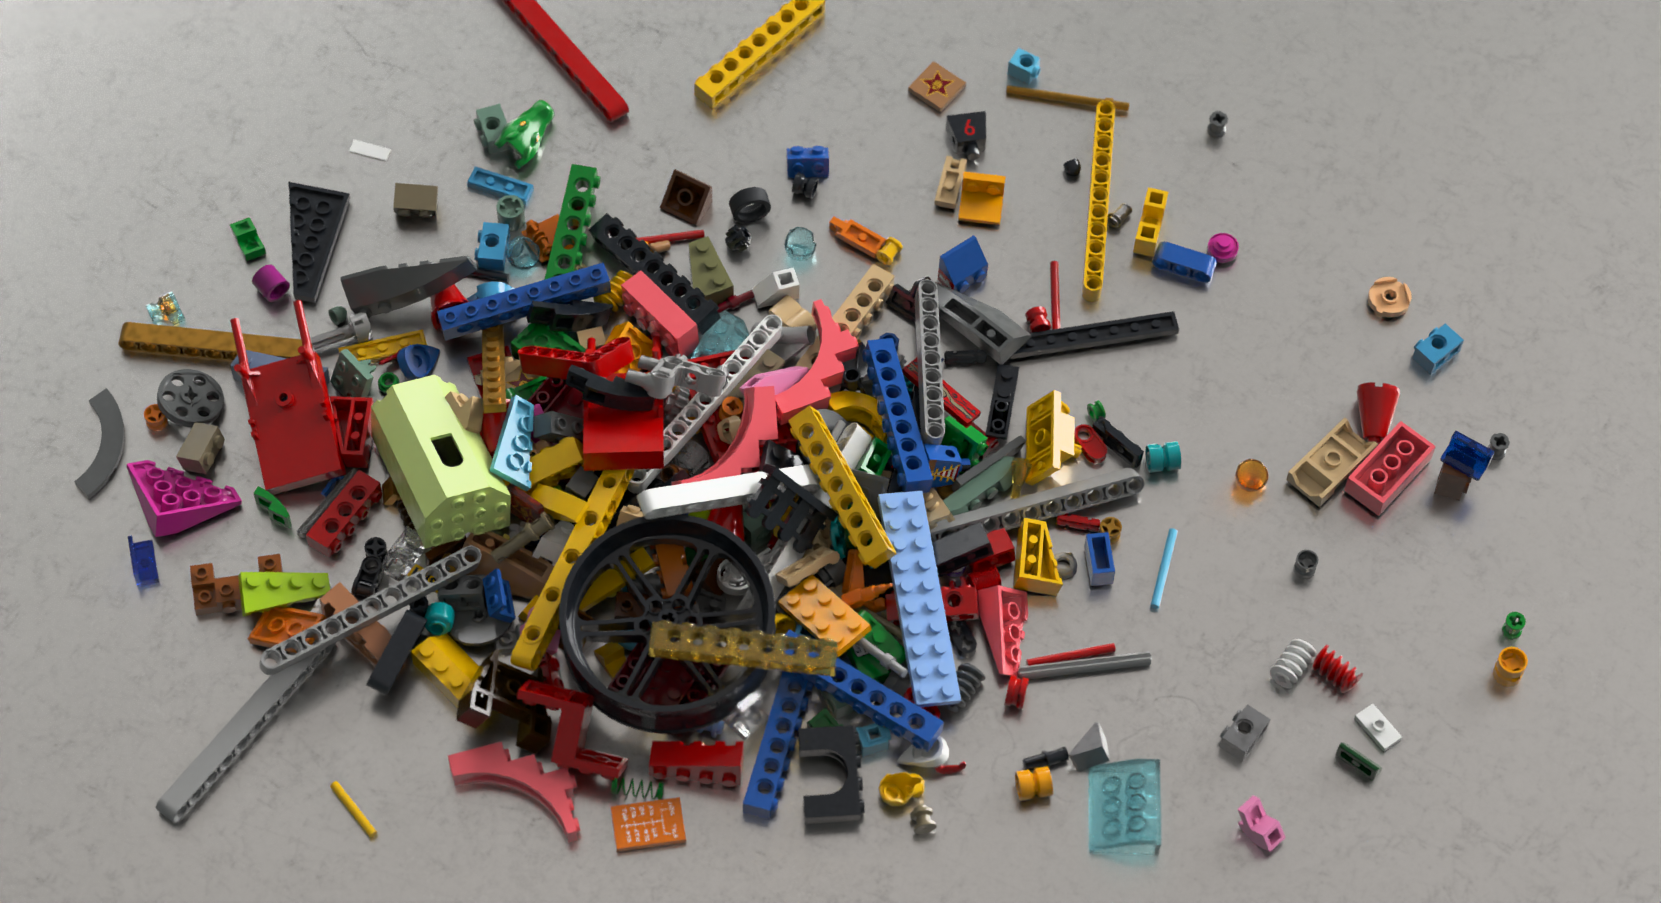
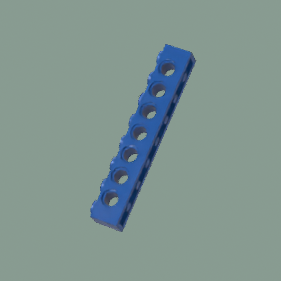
M603 262L437 311L438 319L446 341L527 317L532 301L570 304L571 300L581 301L611 292L610 279Z
M893 338L867 340L866 348L862 351L863 361L867 362L868 365L867 375L868 379L872 380L873 396L877 397V411L879 415H882V429L884 433H887L888 450L892 451L893 455L892 465L893 468H897L898 486L902 487L903 492H930L933 477Z
M790 629L774 649V660L779 666L789 668L799 678L807 679L814 683L817 689L827 691L837 701L847 703L857 713L867 715L872 718L874 723L887 727L899 738L907 739L917 749H923L928 752L943 731L944 721ZM800 655L803 656L804 659L799 660L796 659L795 656ZM815 667H821V668H823L824 670H822V671H816V670H814V668H815ZM838 678L841 679L842 682L837 683L834 682L833 679ZM859 690L862 693L854 694L852 691ZM872 702H880L881 705L875 706ZM898 713L901 716L896 718L891 716V714ZM911 725H918L920 728H919V729H913V728H911L910 726H911Z
M795 656L796 659H804L803 656ZM783 668L743 801V813L765 819H770L772 812L776 813L779 799H776L777 792H782L785 782V779L782 778L783 772H788L791 758H788L790 751L795 749L797 738H794V735L802 726L803 718L800 715L802 711H806L809 698H806L807 691H812L814 683L807 679L799 678L789 668ZM791 689H798L799 692H798V693H792V692H790V690H791ZM785 709H792L793 712H792V713H786V712H784L783 710H785ZM783 728L788 731L786 733H780L777 730ZM780 749L782 752L773 753L772 750ZM767 769H774L776 772L769 774L765 771ZM767 789L770 792L768 794H761L759 791Z

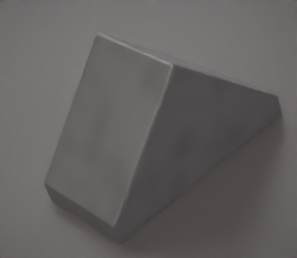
M1097 722L1093 724L1068 754L1076 770L1080 771L1110 761L1107 740Z

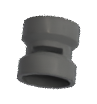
M1302 550L1298 553L1293 567L1294 573L1298 578L1310 579L1314 576L1319 562L1318 556L1314 551Z

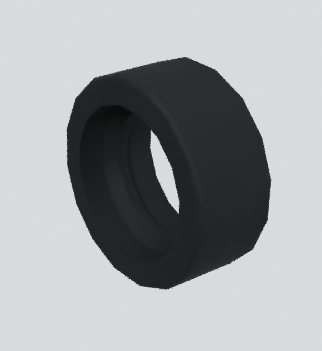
M760 187L742 189L729 200L732 216L739 223L758 221L771 210L767 192Z

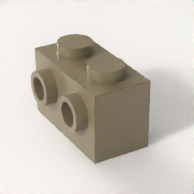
M395 183L393 205L395 213H398L399 216L419 214V217L431 218L432 215L436 216L438 186Z
M194 423L176 455L183 470L203 474L208 472L225 440L218 426Z

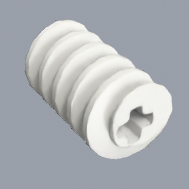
M1293 639L1289 646L1285 648L1284 653L1280 655V659L1276 660L1275 665L1270 669V675L1273 680L1284 688H1293L1291 683L1297 682V676L1300 677L1303 673L1302 670H1306L1307 664L1312 662V657H1316V649L1304 640Z

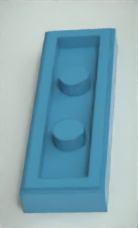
M476 166L467 181V187L501 198L507 195L517 196L523 201L524 205L527 204L534 189L532 184Z

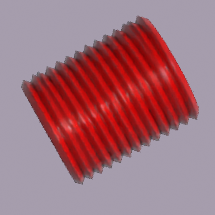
M994 565L966 575L968 585L976 587L977 594L978 590L997 585L1002 586L999 572Z

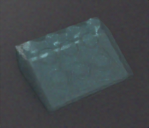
M1131 759L1088 768L1089 853L1158 856L1161 848L1160 759Z

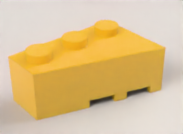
M1024 518L1018 529L1013 589L1057 596L1063 583L1062 579L1059 578L1058 564L1053 556V546L1045 521Z

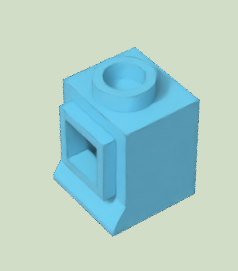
M874 723L855 728V732L859 733L862 757L888 749L891 734L887 727ZM879 733L880 737L874 739L870 738V736Z

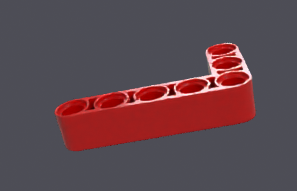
M629 337L616 338L592 353L539 346H526L518 350L523 373L560 379L567 378L571 365L607 378L634 361Z

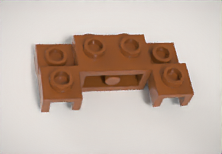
M280 554L258 557L259 572H283ZM213 563L190 566L196 616L220 612L233 613L236 610H242L238 575L215 578Z

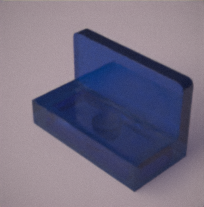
M1455 430L1440 461L1479 481L1490 465L1495 451Z
M132 535L128 536L133 575L137 587L159 583L153 540L134 543Z

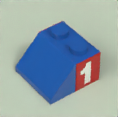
M974 235L940 256L938 280L942 285L957 292L964 293L971 285L983 281L987 276L988 263Z

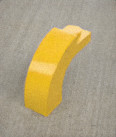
M853 391L831 393L828 410L838 413L846 421H857L866 425L877 438L887 444V433H884L882 429V415H879L877 411V399Z

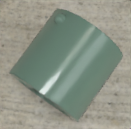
M514 195L500 198L496 206L498 223L509 224L510 232L518 231L526 224L523 201Z

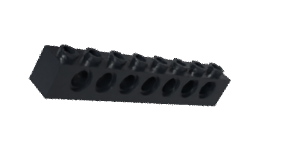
M606 213L589 229L593 239L633 275L640 270L646 274L697 324L698 332L704 335L721 319L717 311L719 309L717 304L711 299L707 301L704 298V293L698 287L692 288L690 286L691 282L684 275L680 277L677 274V270L670 263L666 265L659 253L656 251L652 253L650 251L651 248L644 240H637L636 234L630 228L626 230L623 227L624 224L616 216L612 218Z

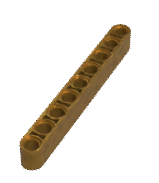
M126 322L122 325L118 342L119 347L122 349L138 352L233 361L238 355L233 332ZM242 333L246 350L286 359L300 355L298 347L303 346L301 339Z

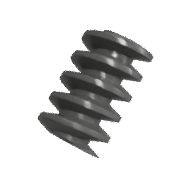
M969 663L959 665L956 671L961 702L959 704L943 705L955 713L959 711L958 707L965 708L966 703L964 701H970L971 697L969 694H975V688H979L981 685L979 681L985 680V675L977 667Z

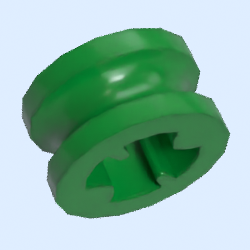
M1099 400L1095 401L1094 404L1090 403L1087 405L1088 414L1093 422L1097 421L1101 416L1103 418L1106 417L1104 407Z

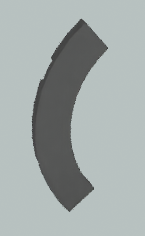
M107 388L89 400L101 423L102 435L98 453L90 467L74 481L75 485L88 499L98 493L109 481L108 478L114 469L117 468L124 449L125 429L122 414L116 400Z

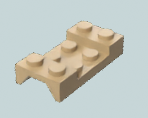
M1343 418L1288 472L1286 480L1320 507L1334 494L1335 489L1378 446V443L1363 440L1353 432L1349 421Z

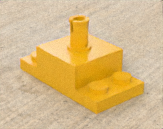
M1055 390L1027 407L1026 484L1033 486L1060 470L1061 463L1071 457L1078 458L1082 450H1079L1082 447L1074 444V417L1061 412V393Z

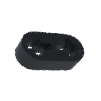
M966 621L947 622L950 641L958 655L963 658L974 656L977 642ZM953 625L961 627L960 635L956 629H953ZM963 640L965 641L967 646H970V650H967L966 647L962 648Z

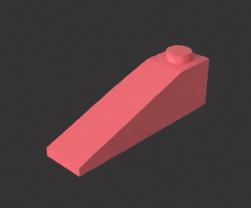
M999 585L978 590L979 615L999 674L1005 676L1015 675L1018 677V668L1022 654L1019 648L1020 640L1024 639L1023 623L1028 618L1027 592Z

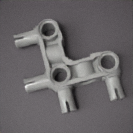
M681 354L666 356L660 360L642 355L639 359L638 368L651 372L646 374L629 369L625 382L644 387L649 396L658 399H664L670 395L674 386L686 387L709 396L717 397L722 393V388L729 375V369L725 366L722 369L721 365L717 368H711L688 361L685 355L681 356ZM689 373L694 374L697 380L692 379Z

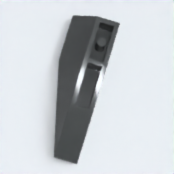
M935 282L938 288L939 316L999 364H1004L1031 338L1030 333L1000 310Z

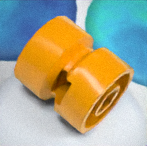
M1506 647L1503 649L1493 668V676L1497 683L1506 687L1518 684L1527 667L1528 659L1526 654L1517 647Z
M1048 766L1035 768L1033 773L1029 770L1015 772L1016 790L1020 801L1033 799L1034 795H1037L1039 798L1053 795L1052 778Z

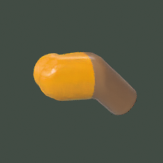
M668 240L648 244L652 253L655 251L657 253L669 251L671 248Z

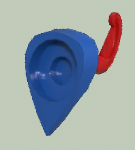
M422 344L409 345L398 350V353L381 360L378 364L383 365L397 358L404 376L408 380H415L425 377L431 371L438 358L440 349Z

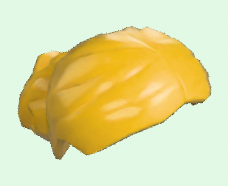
M915 773L886 774L880 781L879 794L886 804L899 807L906 804L911 797L919 798L924 793L925 782L921 776Z

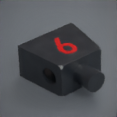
M986 111L946 116L945 128L955 152L958 154L966 153L969 160L978 159L980 157L979 151H984L986 146Z

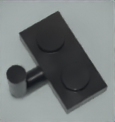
M926 276L915 281L910 291L899 284H895L886 300V304L916 323L915 295L917 288L922 280H931V278Z

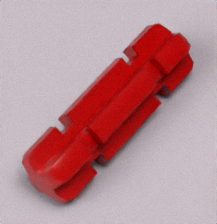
M1067 513L1057 517V525L1060 526L1069 525L1071 528L1082 530L1088 528L1090 529L1089 531L1098 532L1100 528L1099 519L1092 518L1088 520V517L1073 514L1067 516Z

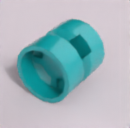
M1177 441L1165 442L1163 447L1157 443L1146 445L1145 456L1149 473L1163 471L1164 467L1168 471L1181 469V451Z

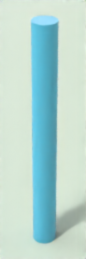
M1170 528L1168 531L1150 605L1153 609H1158L1160 606L1178 532L1174 528Z

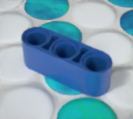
M1164 241L1158 244L1152 263L1161 270L1207 283L1212 278L1217 260L1208 254Z

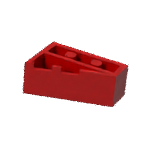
M330 396L340 451L345 466L368 468L373 439L371 436V406L374 404L373 398Z

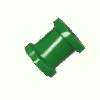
M1511 612L1507 615L1502 626L1503 635L1506 638L1517 639L1521 636L1522 629L1526 624L1524 615L1519 612Z

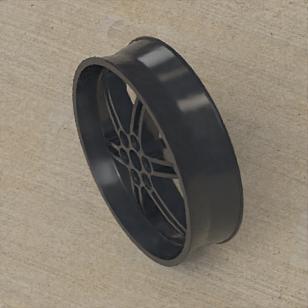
M683 514L654 519H645L643 516L608 530L591 543L579 556L568 574L561 594L559 606L560 630L566 663L575 684L581 692L594 696L593 706L610 719L636 730L658 734H678L703 729L716 724L740 709L753 696L766 677L772 662L776 642L775 600L768 574L757 555L744 541L728 529L703 518ZM675 544L691 548L697 554L674 595L669 599H663L631 559L630 553L632 551L652 545ZM708 555L689 596H684L703 556ZM718 558L726 559L739 571L750 588L754 599V604L750 609L695 613L692 611L715 560ZM620 561H624L650 598L644 599ZM609 569L618 571L627 588L644 612L642 616L635 618L593 621L582 620L577 615L581 601L590 586L602 573ZM676 606L684 607L681 611L674 610ZM653 608L661 609V611L657 613H654L651 610ZM690 623L697 625L695 628L686 627ZM647 626L650 627L651 630L643 632L641 631V628ZM747 630L758 631L760 637L748 663L737 676L726 682L718 678L694 644V641L700 638L728 635ZM586 642L643 643L646 645L625 687L618 692L609 690L601 683L588 665L582 650ZM680 642L687 644L685 647L676 646ZM656 644L664 645L661 649L653 648ZM690 656L694 657L717 690H713L688 659ZM668 657L677 658L708 696L699 701L668 706L652 705L640 699L664 660ZM648 660H654L634 694L629 696Z

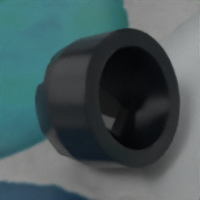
M1072 159L1063 164L1065 172L1071 177L1077 176L1081 171L1079 159Z

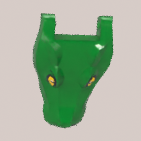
M544 100L536 101L529 110L508 122L494 143L498 149L507 143L520 156L514 164L518 170L537 153L546 128L555 116L553 108Z

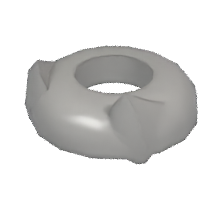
M1060 552L1053 555L1057 562L1059 560H1066L1070 564L1065 569L1057 566L1059 578L1067 579L1073 577L1077 571V562L1072 552Z

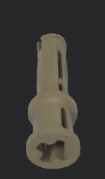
M542 512L540 514L541 517L532 523L528 522L525 524L524 529L520 533L491 551L493 559L499 564L527 543L538 541L542 534L548 530L555 529V525L549 515Z

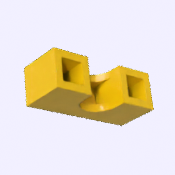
M1148 187L1133 253L1154 257L1166 208L1168 191Z

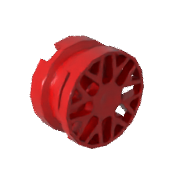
M1015 675L1010 676L1005 706L1015 705L1018 709L1023 708L1029 678L1023 677L1018 679Z

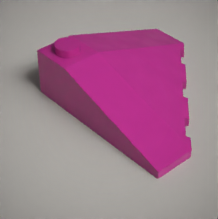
M150 460L127 463V470L145 518L155 537L181 532L242 504V500L234 487L226 485L224 489L213 486L212 480L197 476L195 480L184 477V471L168 467L167 470L156 468V462Z

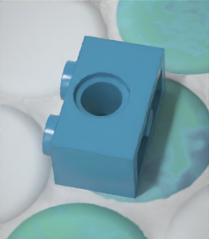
M483 222V228L478 231L477 238L480 246L475 248L474 259L478 261L479 268L504 271L510 239L509 224Z
M1445 323L1440 328H1434L1428 338L1425 340L1421 339L1415 344L1412 359L1431 375L1460 352L1464 339Z

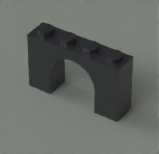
M854 725L798 729L799 757L830 756L840 761L847 773V780L838 791L831 794L803 796L804 824L860 821L861 813H865L864 799L859 798V791H863L862 777H858L857 769L861 768L860 754L856 755L855 746H859V733L854 732Z

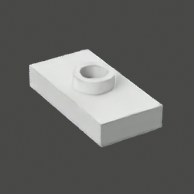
M1373 703L1355 715L1354 719L1383 752L1401 741L1402 736Z

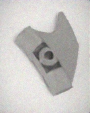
M759 322L752 326L751 332L759 325ZM810 325L797 327L782 326L781 337L772 346L770 351L784 359L785 363H787L805 347L814 344V329ZM768 327V329H771V330L776 329V328H774V327Z

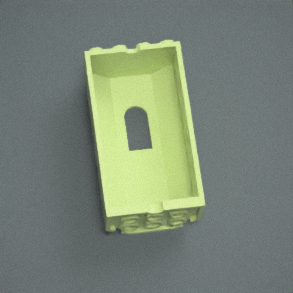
M436 375L392 385L386 391L387 395L381 401L377 400L371 406V436L424 548L461 540L469 532L474 535H480L510 526L511 495L503 479L489 471L493 459L480 434L464 430L447 402L445 396L450 391L459 394L455 384L446 383ZM452 436L463 459L462 464L457 467L445 466L441 462L432 440Z

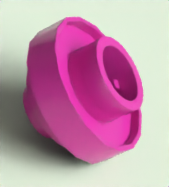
M1227 233L1213 235L1207 245L1208 254L1220 263L1234 260L1239 250L1236 238Z

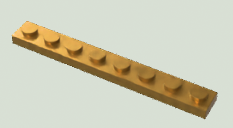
M503 324L482 330L484 413L506 412Z

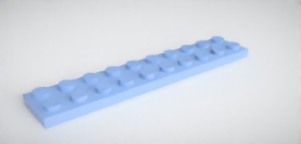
M923 492L879 494L877 500L882 527L897 553L888 561L914 704L919 707L959 704L961 696Z

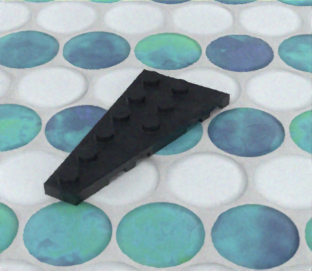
M288 182L294 299L315 303L350 200V193Z

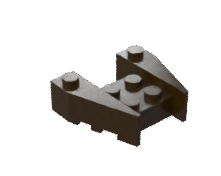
M495 649L482 661L459 700L456 721L476 729L490 717L491 709L519 721L516 746L536 754L550 742L551 716L547 714L545 705L538 703L536 705L525 704L523 700L517 699L518 689L529 679L544 683L542 669L538 667L531 674L499 661V650Z

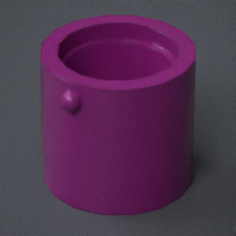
M272 264L260 268L252 278V284L269 302L281 299L290 287V283Z

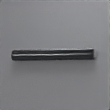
M477 268L476 271L470 274L503 282L509 281V274L482 268Z

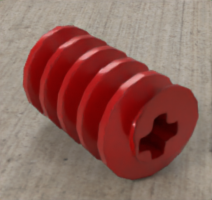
M1327 644L1317 654L1312 669L1315 671L1320 669L1319 674L1321 676L1327 675L1326 680L1328 682L1334 680L1333 686L1336 688L1341 686L1340 691L1346 693L1359 682L1363 673L1356 676V667L1348 670L1350 662L1347 661L1342 665L1343 656L1335 659L1336 651L1333 650L1327 653L1329 647Z

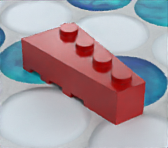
M652 741L649 776L657 779H665L666 777L676 778L682 782L695 780L703 784H711L712 782L722 783L728 787L741 785L744 741H736L735 745H725V741H715V745H706L702 741H693L689 745H684L682 741Z

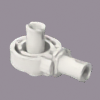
M766 548L757 555L762 564H764L769 556L770 548ZM724 560L719 565L716 578L719 588L729 595L739 596L746 594L749 587L743 581L744 578L728 560Z

